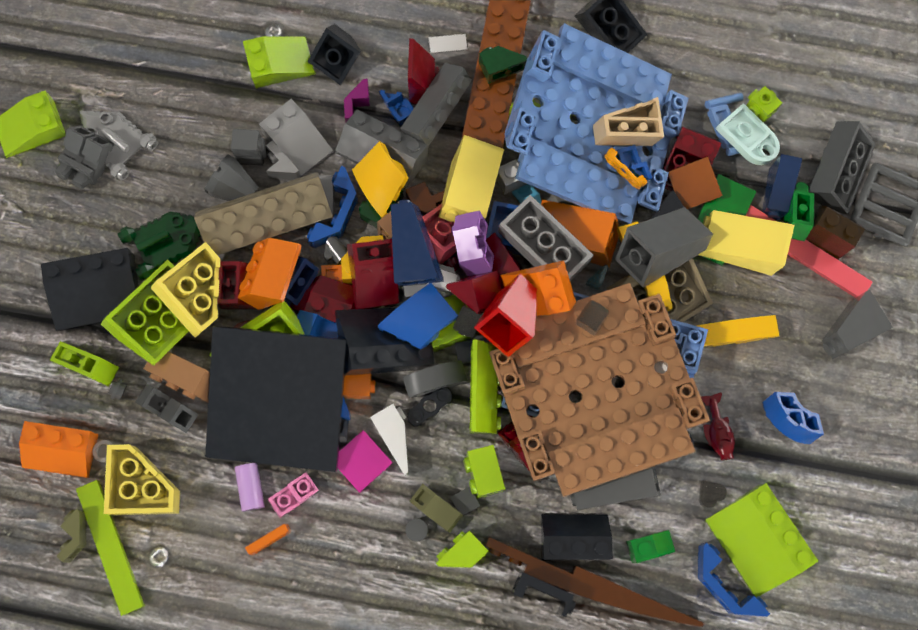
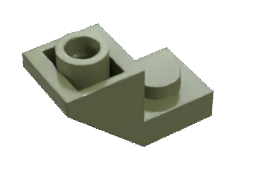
M424 484L420 486L409 501L449 533L463 516V514Z
M81 509L71 510L64 517V522L60 526L73 538L72 540H67L60 547L61 552L57 557L62 562H71L86 546L87 519L84 511Z

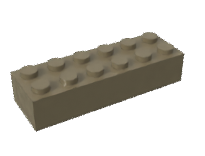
M318 172L197 211L195 212L194 219L204 243L206 242L217 255L333 216Z

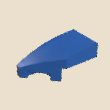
M380 90L379 94L397 123L402 126L413 111V106L407 98L403 97L402 92L391 94L386 93L385 90Z
M635 145L616 150L618 153L615 157L627 166L637 178L643 175L647 181L652 179L647 162H641Z

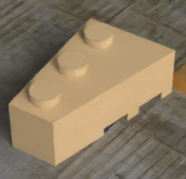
M658 97L627 109L624 108L603 115L593 124L595 145L653 146L664 137Z

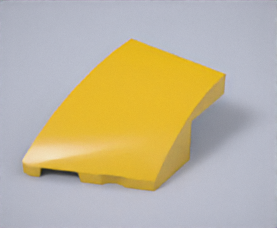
M379 141L352 169L364 195L376 212L383 218L388 214L387 210L392 200L396 201L398 199L401 189L408 180L404 166L392 159L386 145Z

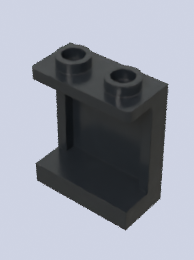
M519 572L511 594L523 598L526 588L529 586L560 600L561 604L557 611L558 615L566 618L567 614H572L576 601L573 600L575 595L526 573Z

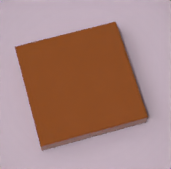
M708 156L668 171L674 191L686 209L722 197Z

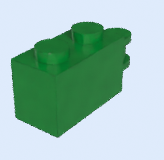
M804 182L796 184L789 211L784 216V223L794 225L791 239L805 241L814 226V193L808 192V185Z

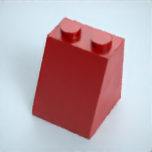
M519 274L495 295L474 327L507 357L521 348L535 335L537 288Z

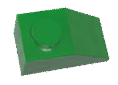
M669 530L626 541L632 563H639L676 552Z

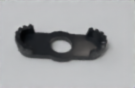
M445 387L424 396L420 403L407 413L408 422L413 426H421L425 420L437 415L441 408L451 403L453 398L452 392ZM433 400L436 403V409L433 412H427L423 407L425 401Z

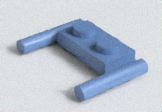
M742 93L705 101V107L709 109L707 115L718 140L722 143V149L726 148L727 156L739 154V152L715 128L731 114L727 104L742 101L744 98Z

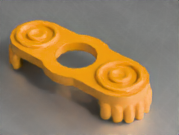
M610 148L605 154L606 161L633 187L637 189L644 187L648 183L643 175L637 178L627 166L615 157L618 152Z

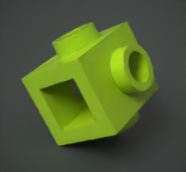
M764 86L760 91L755 89L748 96L749 102L746 106L764 123L779 109L782 102L777 98L775 92Z

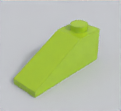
M62 341L59 342L50 361L108 387L119 369L118 366L101 357Z

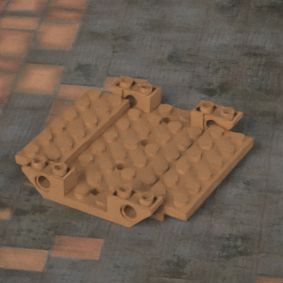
M628 283L576 301L570 311L536 316L534 337L509 357L499 349L489 352L533 481L555 474L562 495L565 497L695 452L687 429L709 422L710 419L695 381L688 375L675 342L676 333L660 294L637 302L631 284ZM662 362L667 366V371L663 374L657 373L654 365ZM621 377L625 385L622 388H615L612 385V379ZM573 391L580 392L582 400L578 403H573L569 399L570 393ZM530 406L538 407L540 410L539 415L529 417L526 413L527 408Z

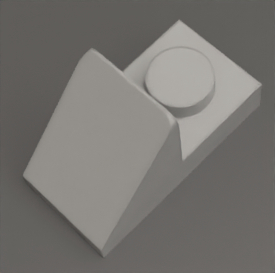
M273 140L266 145L269 152L267 156L274 163L266 171L269 178L294 180L301 177L298 168Z

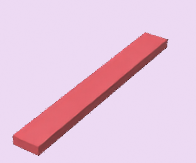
M750 205L746 214L749 217L776 221ZM791 239L788 251L789 256L853 297L857 298L868 291L873 283L806 239L805 241Z

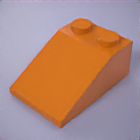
M564 260L501 275L504 287L521 274L537 288L536 316L570 311L576 303Z

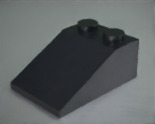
M590 0L574 15L590 36L626 53H629L648 35L623 0Z

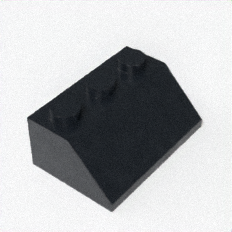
M541 514L542 560H613L612 534L608 514Z

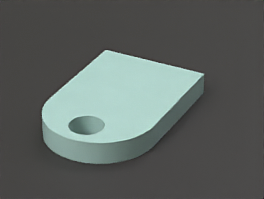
M744 103L715 128L746 160L753 164H769L779 153L780 145L776 135ZM762 149H766L770 156L764 154Z

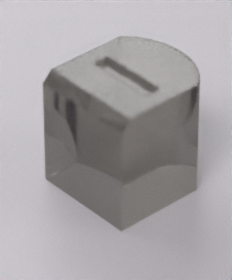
M589 300L576 319V325L595 336L607 319L609 311L599 303Z

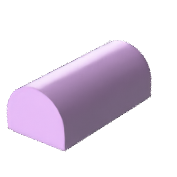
M249 463L236 466L235 474L242 512L265 508L258 464Z

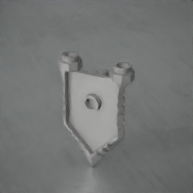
M80 110L82 127L95 133V136L99 135L114 143L112 151L108 153L105 166L110 168L111 175L116 180L123 181L128 177L129 171L125 164L141 147L145 150L153 151L158 146L157 138L153 134H143L140 129H137V126L132 125V122L126 120V117L120 112Z

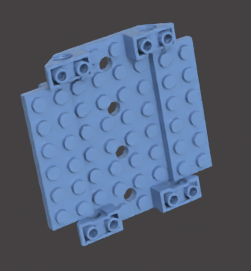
M565 23L560 27L558 37L543 30L527 58L504 133L506 147L520 153L518 158L520 163L515 179L581 207L615 213L618 222L624 225L632 223L637 201L638 204L659 211L669 173L662 170L670 139L679 135L688 97L673 90H670L667 94L672 74ZM658 97L664 137L653 146H644L649 150V156L644 155L642 151L643 146H636L641 162H647L652 179L647 181L648 183L644 187L637 189L623 178L605 159V154L610 148L616 151L629 146L595 145L593 124L603 115L624 108L627 109ZM533 98L539 99L541 103L540 107L534 106L532 102ZM570 114L577 117V124L571 122Z

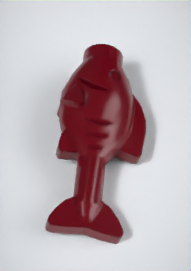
M720 392L711 396L701 397L702 402L709 406L712 416L711 425H704L703 428L706 441L720 456V460L725 461L734 458L735 438L729 426L728 417L721 418L718 403L722 397Z

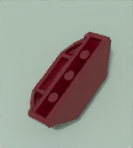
M319 275L306 290L298 306L290 304L289 307L296 314L303 310L318 314L336 323V310L355 309L352 285Z

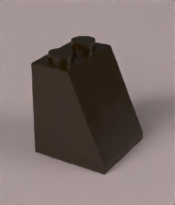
M820 205L814 215V226L806 240L839 260L857 245L865 228L829 207Z

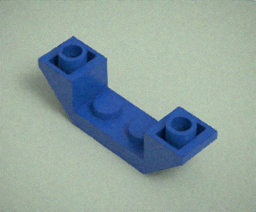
M343 166L340 167L339 172L336 171L334 173L332 183L335 192L346 196L341 198L339 204L341 209L338 215L335 214L332 219L331 226L333 227L316 222L314 228H310L307 239H309L308 241L312 248L326 244L327 239L331 236L341 238L357 204V193L346 168Z
M701 543L698 546V579L729 614L767 617L770 614L766 609L767 604L759 596L748 595L737 604L739 600L731 591L726 592L721 586L723 584L721 579L716 574L709 573L722 559L718 556L720 552L713 544Z

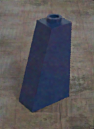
M400 200L398 204H392L394 283L403 287L444 282L420 208L410 200Z

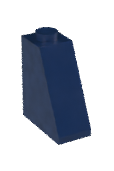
M781 154L769 168L762 212L768 215L769 218L779 220L788 213L802 158Z

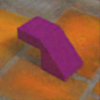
M368 78L363 79L344 98L345 122L354 114V107L370 106Z

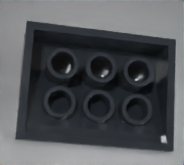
M128 248L41 264L43 286L57 332L102 323L107 315L139 287L135 270V256Z
M398 307L335 311L338 338L347 339L345 375L414 371L428 368L435 364L432 342L424 348L418 349L409 342L402 341L385 330H379L378 325Z

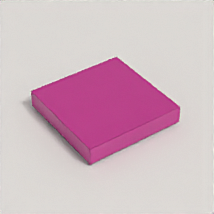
M364 430L342 448L338 456V469L359 493L393 464Z

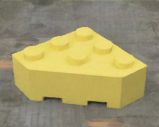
M206 242L155 281L151 287L153 292L195 338L218 318L217 298L219 297L218 277L220 258Z
M130 444L107 445L104 514H179V489L137 447Z

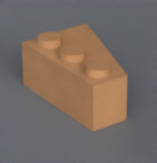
M167 352L154 366L147 362L143 368L151 373L149 378L159 383L164 380L167 382L165 386L175 391L181 389L183 390V395L193 400L197 397L208 403L210 372L170 352Z

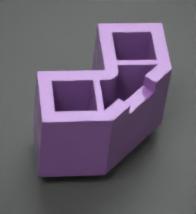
M480 210L455 216V222L452 226L458 263L467 276L492 272L494 254L486 242L488 224Z

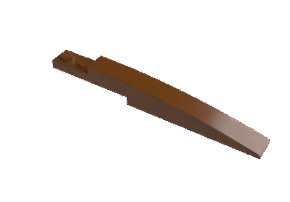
M488 537L485 544L489 548L488 552L500 557L501 554L510 557L509 562L520 567L522 563L526 564L523 573L565 591L654 618L703 627L704 625L699 620L578 566H574L572 572L569 573L493 538Z

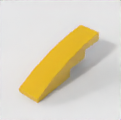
M776 315L697 325L698 327L708 329L704 347H715L732 343L741 344L780 337Z

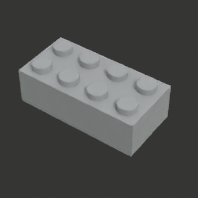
M531 195L499 224L498 232L534 267L564 260L570 281L592 260L593 254Z

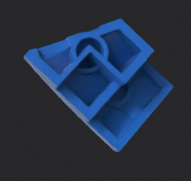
M429 283L389 314L378 325V328L381 331L385 330L395 335L396 338L402 341L409 342L418 349H422L437 339L439 332L454 322L458 315L434 285Z

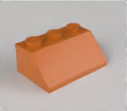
M267 238L257 242L253 247L252 259L246 267L245 279L240 284L238 298L258 310L284 302L302 245L274 238Z
M24 421L19 440L22 468L89 478L93 461L92 450L97 443L99 434L86 430Z

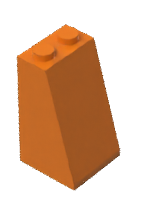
M542 200L541 205L593 254L590 263L610 268L619 238L617 229L620 226L616 214Z

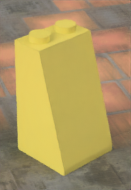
M464 135L451 162L439 218L455 222V216L480 210L482 216L486 219L504 152L503 148Z
M713 210L709 216H705L702 224L713 233L707 249L700 253V256L770 276L785 266L794 225Z

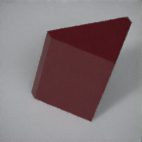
M498 271L468 276L446 285L450 292L477 314L484 312L495 295L502 290Z

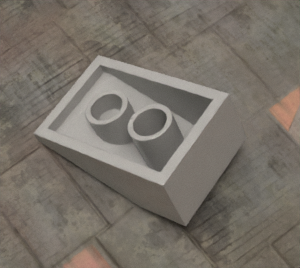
M292 99L259 123L263 135L270 142L274 141L298 168L301 177L334 152L306 114Z

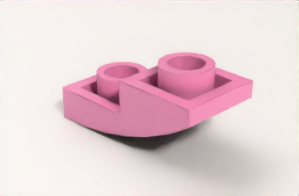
M307 472L290 482L285 488L268 498V502L279 518H282L319 490Z

